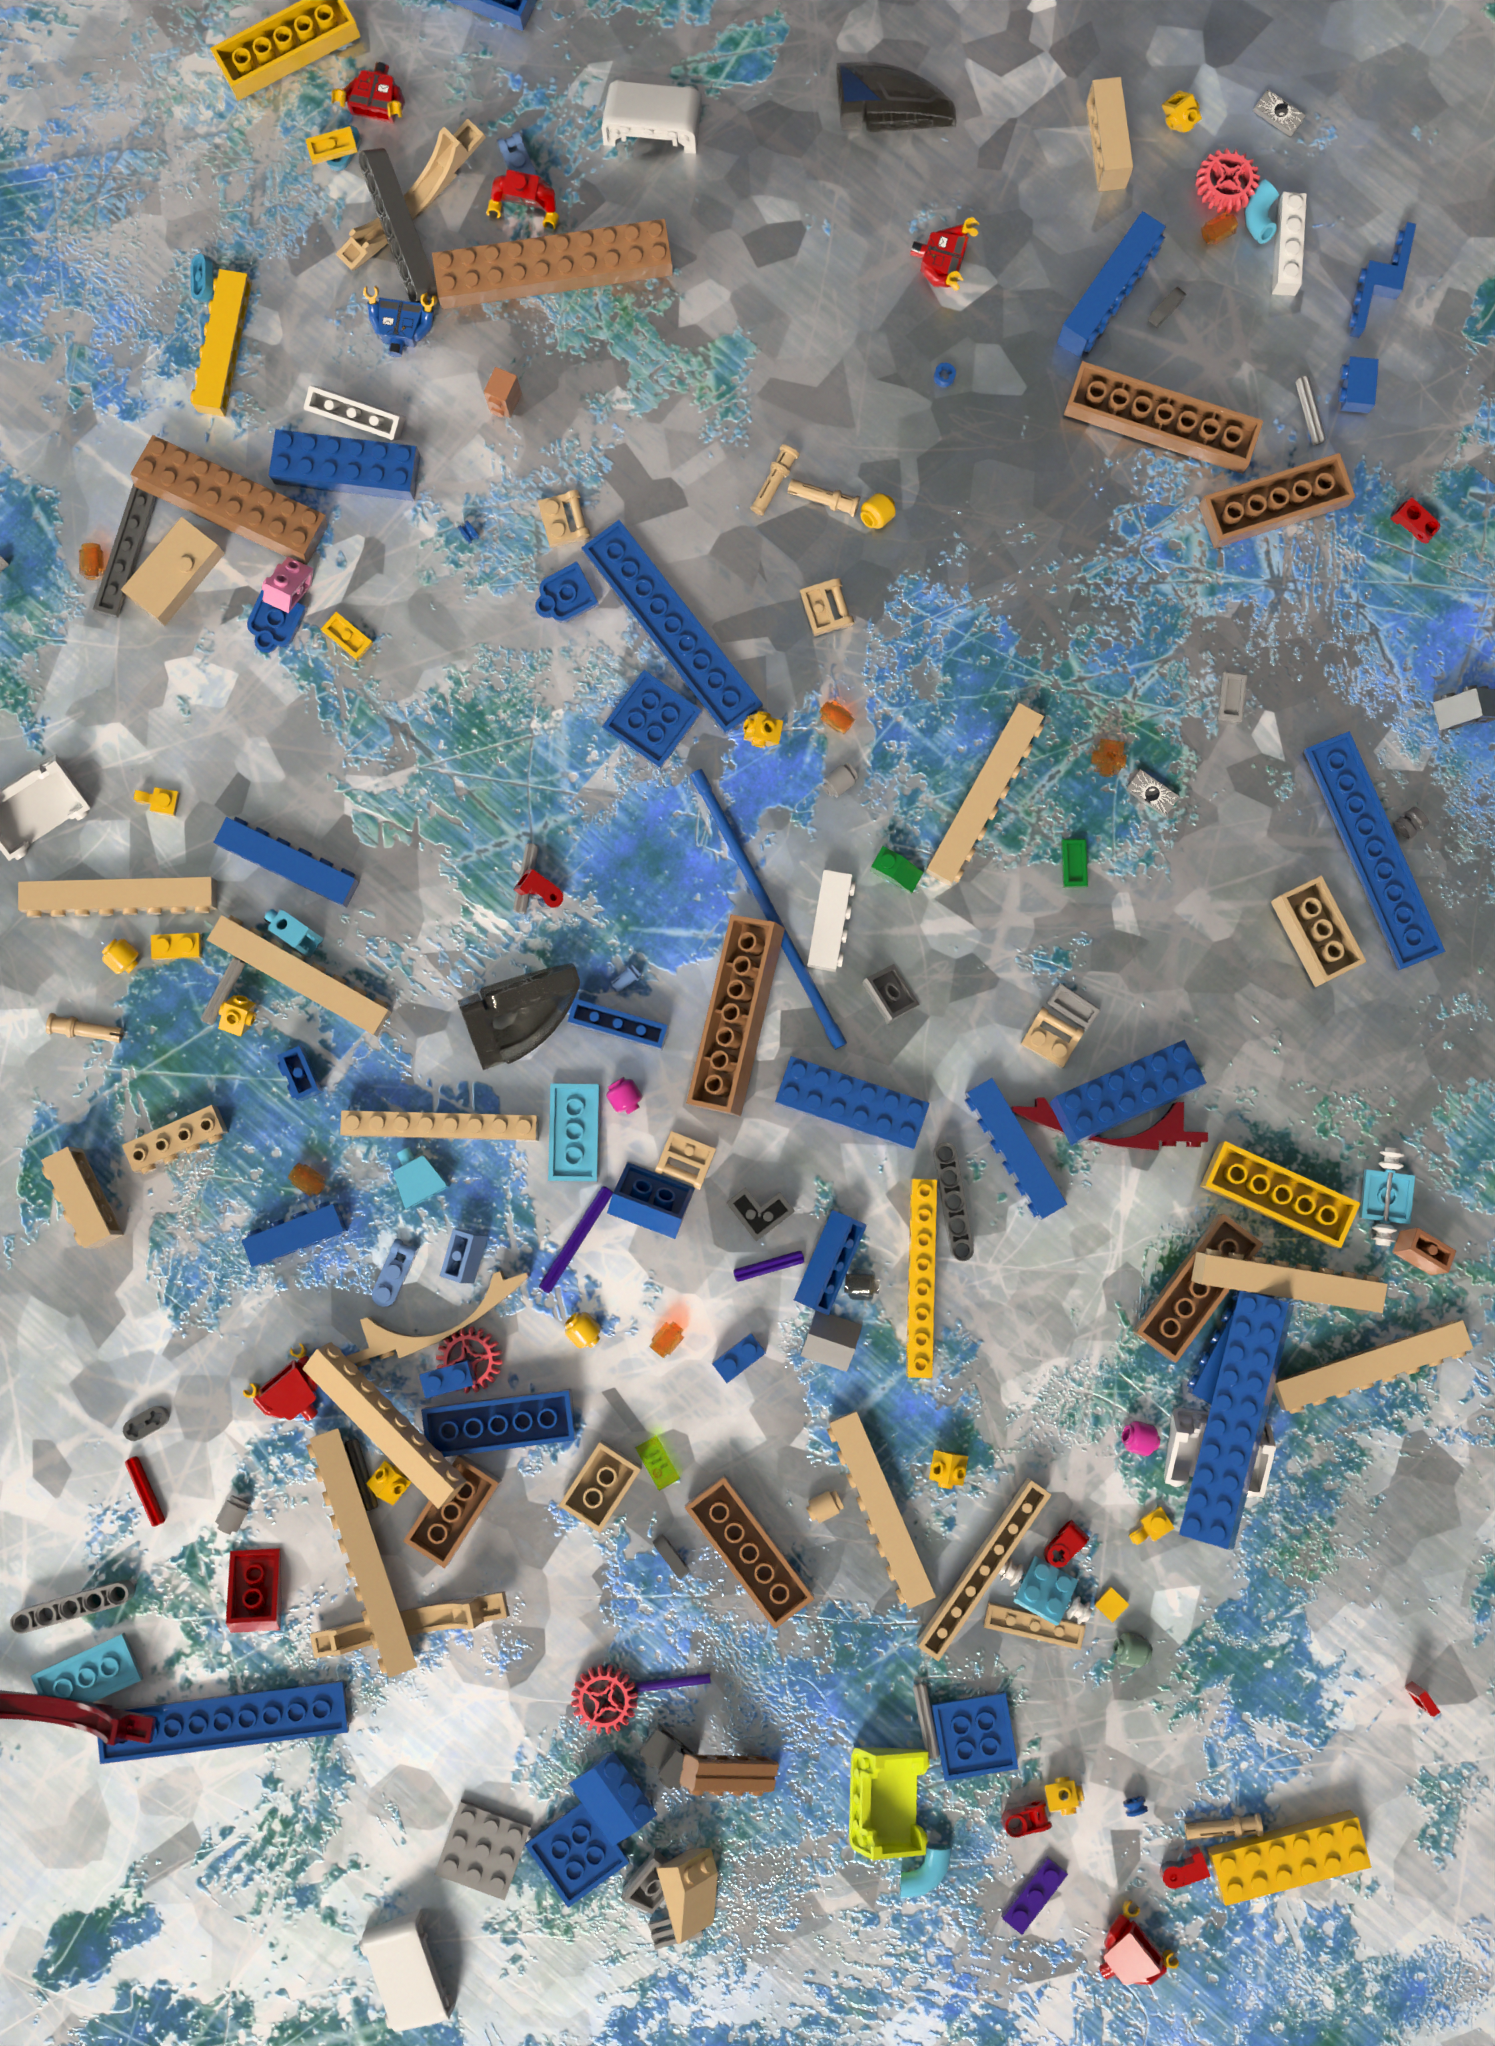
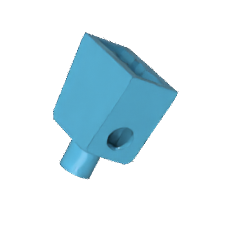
M271 909L264 917V920L270 924L268 930L309 958H311L324 940V938L284 910L278 913Z
M409 1147L397 1153L402 1167L394 1170L393 1174L406 1209H411L450 1187L427 1156L422 1155L415 1159Z

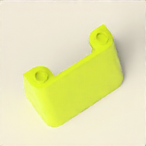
M875 1747L853 1749L851 1753L849 1841L854 1851L871 1860L926 1855L928 1836L923 1828L916 1824L917 1775H924L929 1768L928 1751L923 1749Z

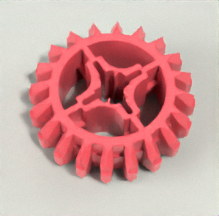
M1227 148L1222 154L1218 149L1214 156L1210 154L1207 156L1206 161L1201 163L1200 169L1196 174L1198 179L1195 182V187H1198L1197 195L1203 196L1202 203H1210L1209 209L1216 206L1218 207V213L1223 208L1229 214L1233 208L1237 213L1240 211L1241 206L1243 208L1247 206L1249 197L1255 194L1254 190L1259 186L1257 183L1260 180V175H1257L1258 167H1251L1253 159L1248 161L1245 159L1246 153L1240 156L1237 149L1230 153ZM1211 173L1215 175L1214 179L1217 182L1215 186L1212 185L1210 180ZM1240 176H1242L1245 183L1244 190L1241 188V183L1239 182Z
M471 1326L468 1334L466 1329L462 1328L460 1329V1336L455 1332L451 1334L453 1340L448 1337L443 1339L444 1343L448 1346L438 1347V1350L444 1352V1355H437L436 1360H443L444 1364L437 1366V1369L457 1364L467 1357V1353L471 1354L470 1357L481 1356V1358L472 1362L477 1384L472 1387L473 1391L477 1393L479 1392L478 1384L486 1389L488 1388L486 1379L492 1383L496 1381L491 1373L500 1374L501 1370L494 1366L495 1364H503V1360L495 1359V1356L502 1354V1350L495 1352L493 1350V1347L499 1344L498 1341L491 1344L488 1342L493 1335L489 1333L483 1338L484 1329H479L476 1335L475 1327ZM469 1339L482 1344L487 1352H475L469 1343ZM461 1341V1356L450 1361L453 1348ZM489 1359L486 1372L478 1379V1363ZM470 1387L464 1388V1393H469Z
M602 1664L598 1665V1673L590 1667L588 1669L590 1677L582 1673L580 1678L584 1683L576 1681L574 1686L579 1690H573L571 1693L572 1697L578 1698L571 1702L572 1707H579L574 1711V1716L582 1714L583 1717H581L579 1723L582 1725L588 1721L587 1730L589 1731L593 1725L598 1726L597 1734L601 1733L602 1727H605L606 1733L610 1734L612 1725L616 1731H620L619 1721L627 1726L629 1720L626 1716L634 1717L635 1712L630 1708H637L638 1702L631 1700L638 1697V1692L630 1691L635 1687V1682L626 1684L630 1675L625 1674L621 1678L622 1669L618 1668L616 1674L612 1673L613 1666L610 1664L608 1665L607 1672L603 1670ZM599 1680H609V1683L604 1688H596L595 1686L592 1688L589 1686ZM616 1684L624 1694L625 1705L619 1703L620 1700L614 1696L613 1691ZM610 1689L608 1695V1701L610 1703L606 1701V1704H603L602 1707L599 1709V1706L601 1704V1697L599 1695L603 1697V1694H606ZM585 1693L595 1703L596 1707L593 1714L585 1704ZM605 1710L619 1711L613 1717L600 1718Z

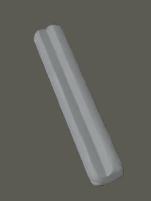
M1303 376L1296 380V386L1312 444L1319 445L1324 443L1326 437L1310 378Z
M532 843L525 845L519 880L526 870H535L539 850L538 845ZM516 892L513 906L515 913H526L529 893L520 895Z
M237 958L231 960L201 1016L203 1022L209 1025L214 1024L219 1015L221 1004L227 1000L245 966L244 962Z
M918 1683L913 1685L924 1747L925 1751H928L929 1759H935L940 1756L927 1687L925 1683Z

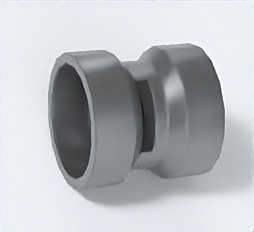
M1413 806L1407 811V815L1396 820L1394 825L1405 839L1411 840L1416 836L1419 829L1423 830L1429 825V820L1419 808Z

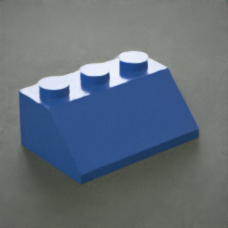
M627 1162L612 1194L607 1214L676 1239L695 1188Z
M606 1752L568 1783L611 1846L618 1844L639 1831L658 1815L614 1752Z

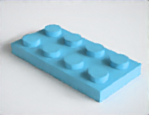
M550 1083L548 1181L598 1182L599 1084Z
M125 1632L30 1676L39 1695L95 1702L144 1679Z

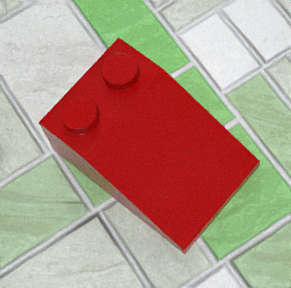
M280 1548L230 1551L226 1625L230 1633L281 1630Z

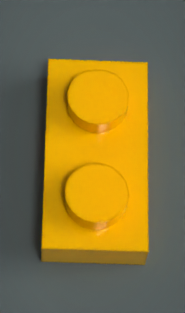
M350 126L305 139L313 165L358 152Z
M337 612L321 628L324 634L357 661L373 645L369 638Z
M200 933L151 935V959L202 958Z

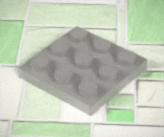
M461 1800L434 1875L505 1901L531 1825Z

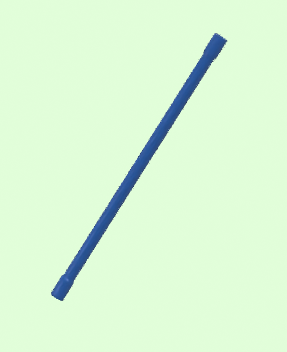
M702 769L696 770L689 776L707 805L767 921L776 922L784 927L718 803L707 777ZM785 929L781 947L822 1022L825 1033L833 1048L836 1050L846 1045L847 1041L830 1014Z

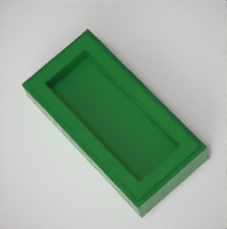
M1062 839L1063 888L1088 887L1086 839Z

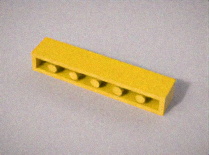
M219 269L218 277L214 278L213 290L215 293L213 300L211 299L209 302L210 318L209 322H206L204 326L206 338L205 343L200 347L201 362L200 367H197L195 371V380L197 382L190 398L198 413L226 417L252 282L247 273Z

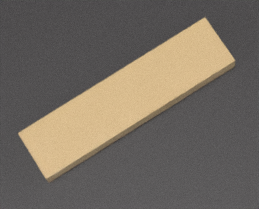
M988 1602L983 1623L984 1628L1079 1650L1082 1647L1086 1625L1083 1623L1077 1624V1622L1062 1619L1060 1624L1056 1626L1031 1611Z

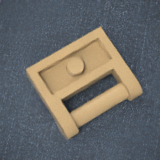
M571 490L566 494L538 501L550 548L584 540L591 536L583 518L579 502L581 498L579 490ZM567 503L571 505L577 528L575 532L571 533L563 504Z
M840 578L800 589V595L814 636L840 628H847L855 624L853 616L849 615ZM826 591H832L841 619L834 620Z
M1042 1006L1020 1045L1060 1068H1064L1085 1030L1079 1027L1076 1029L1050 1014L1049 1010ZM1042 1021L1071 1036L1072 1038L1069 1043L1040 1027Z
M671 1131L655 1172L659 1174L666 1173L694 1185V1188L700 1190L716 1149ZM671 1157L699 1168L698 1176L667 1164L668 1158Z

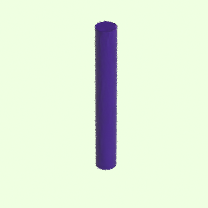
M710 1673L636 1682V1691L639 1693L710 1684Z

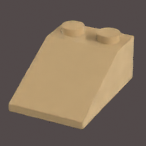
M711 1848L688 1849L656 1868L677 1944H681L714 1923L718 1872Z

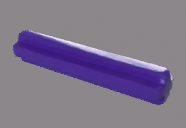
M796 1251L733 1270L735 1280L740 1282L802 1264L805 1260L802 1251Z

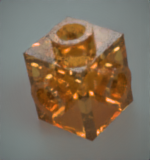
M1100 739L1096 750H1093L1090 763L1094 764L1093 772H1099V775L1102 777H1114V775L1121 771V768L1124 769L1127 755L1123 754L1125 742Z

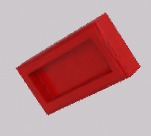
M1412 1681L1405 1685V1689L1417 1707L1431 1717H1435L1440 1713V1710L1426 1690Z

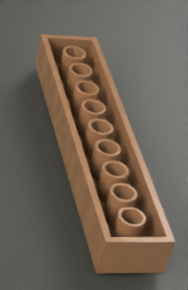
M665 219L432 253L438 299L442 309L673 275Z

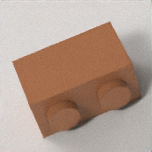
M498 367L494 368L484 390L488 408L495 416L511 418L522 395L518 377Z
M1417 1227L1399 1232L1392 1253L1429 1275L1449 1273L1456 1250Z

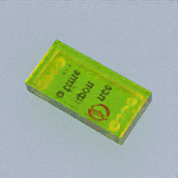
M657 1435L635 1447L658 1491L680 1479Z

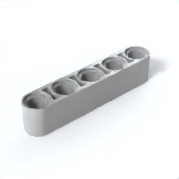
M119 1580L26 1607L14 1613L10 1620V1626L15 1633L23 1634L117 1607L134 1597L135 1587L129 1580ZM117 1587H122L125 1590V1598L118 1597L116 1593ZM93 1594H98L101 1597V1605H96L93 1602ZM69 1601L76 1603V1612H72L69 1609ZM46 1608H50L52 1610V1619H48L46 1617ZM22 1615H26L28 1617V1626L22 1624Z

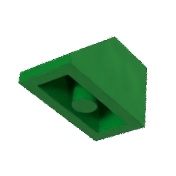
M882 846L870 869V872L911 894L923 875V872L906 858Z

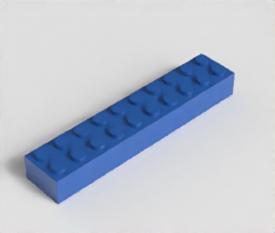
M1240 1290L1179 1532L1181 1536L1227 1550H1234L1294 1305L1289 1302Z

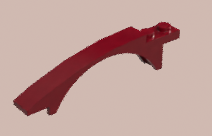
M1037 1097L1034 1107H1010L1014 1115L1065 1135L1053 1109L1044 1097ZM1184 1102L1172 1103L1171 1107L1158 1122L1137 1135L1120 1139L1092 1137L1085 1141L1117 1148L1158 1151L1159 1142H1162V1146L1177 1147V1142L1186 1143V1147L1199 1148L1201 1143L1208 1142V1132H1184Z
M0 1690V1719L30 1720L68 1726L91 1733L102 1739L107 1745L112 1746L123 1740L147 1744L153 1741L157 1716L113 1709L111 1705L69 1698Z

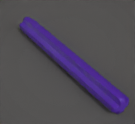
M606 1186L601 1187L539 1285L541 1290L546 1293L552 1291L612 1197V1190Z

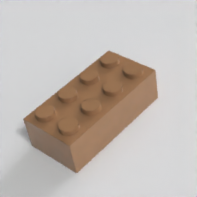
M458 1455L452 1466L460 1472L467 1482L452 1501L439 1509L429 1500L403 1541L444 1569L449 1565L502 1482V1479L465 1455Z

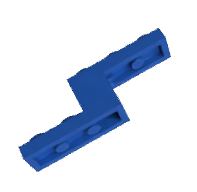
M1407 222L1402 230H1398L1395 238V245H1398L1397 252L1393 253L1390 264L1370 260L1365 268H1361L1358 276V282L1361 283L1360 290L1356 291L1353 300L1356 309L1355 313H1351L1348 327H1352L1350 336L1359 338L1365 330L1372 295L1396 300L1402 292L1416 224Z

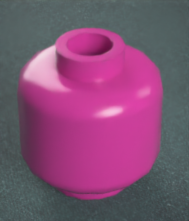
M623 1077L608 1086L609 1091L606 1097L617 1113L626 1111L628 1115L640 1107L638 1102L641 1101L642 1094L632 1079L626 1080Z
M1133 1421L1123 1429L1121 1440L1127 1451L1141 1456H1149L1154 1450L1159 1448L1160 1437L1153 1425Z

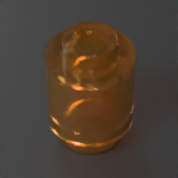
M1224 212L1205 222V226L1201 227L1204 241L1208 245L1212 243L1217 244L1234 235L1238 227L1237 219L1233 214L1230 215L1228 212Z
M84 543L79 550V574L84 576L86 580H98L100 576L104 575L103 551L101 546L96 543Z
M835 700L831 703L827 701L819 711L822 714L820 719L837 733L840 731L843 735L856 720L852 717L851 712Z
M297 1163L288 1176L293 1186L310 1197L314 1194L318 1196L326 1185L323 1182L325 1177L306 1164Z
M674 1321L671 1324L665 1322L651 1339L653 1342L649 1347L662 1358H665L667 1354L671 1355L684 1339V1336L681 1334L684 1329Z

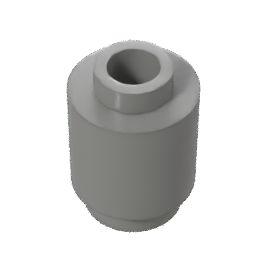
M846 763L844 766H838L825 776L822 787L830 797L833 795L838 798L855 784V780L859 777L854 768Z
M231 1495L230 1499L225 1501L215 1520L219 1524L217 1529L231 1535L232 1531L238 1532L248 1513L247 1507L249 1503Z

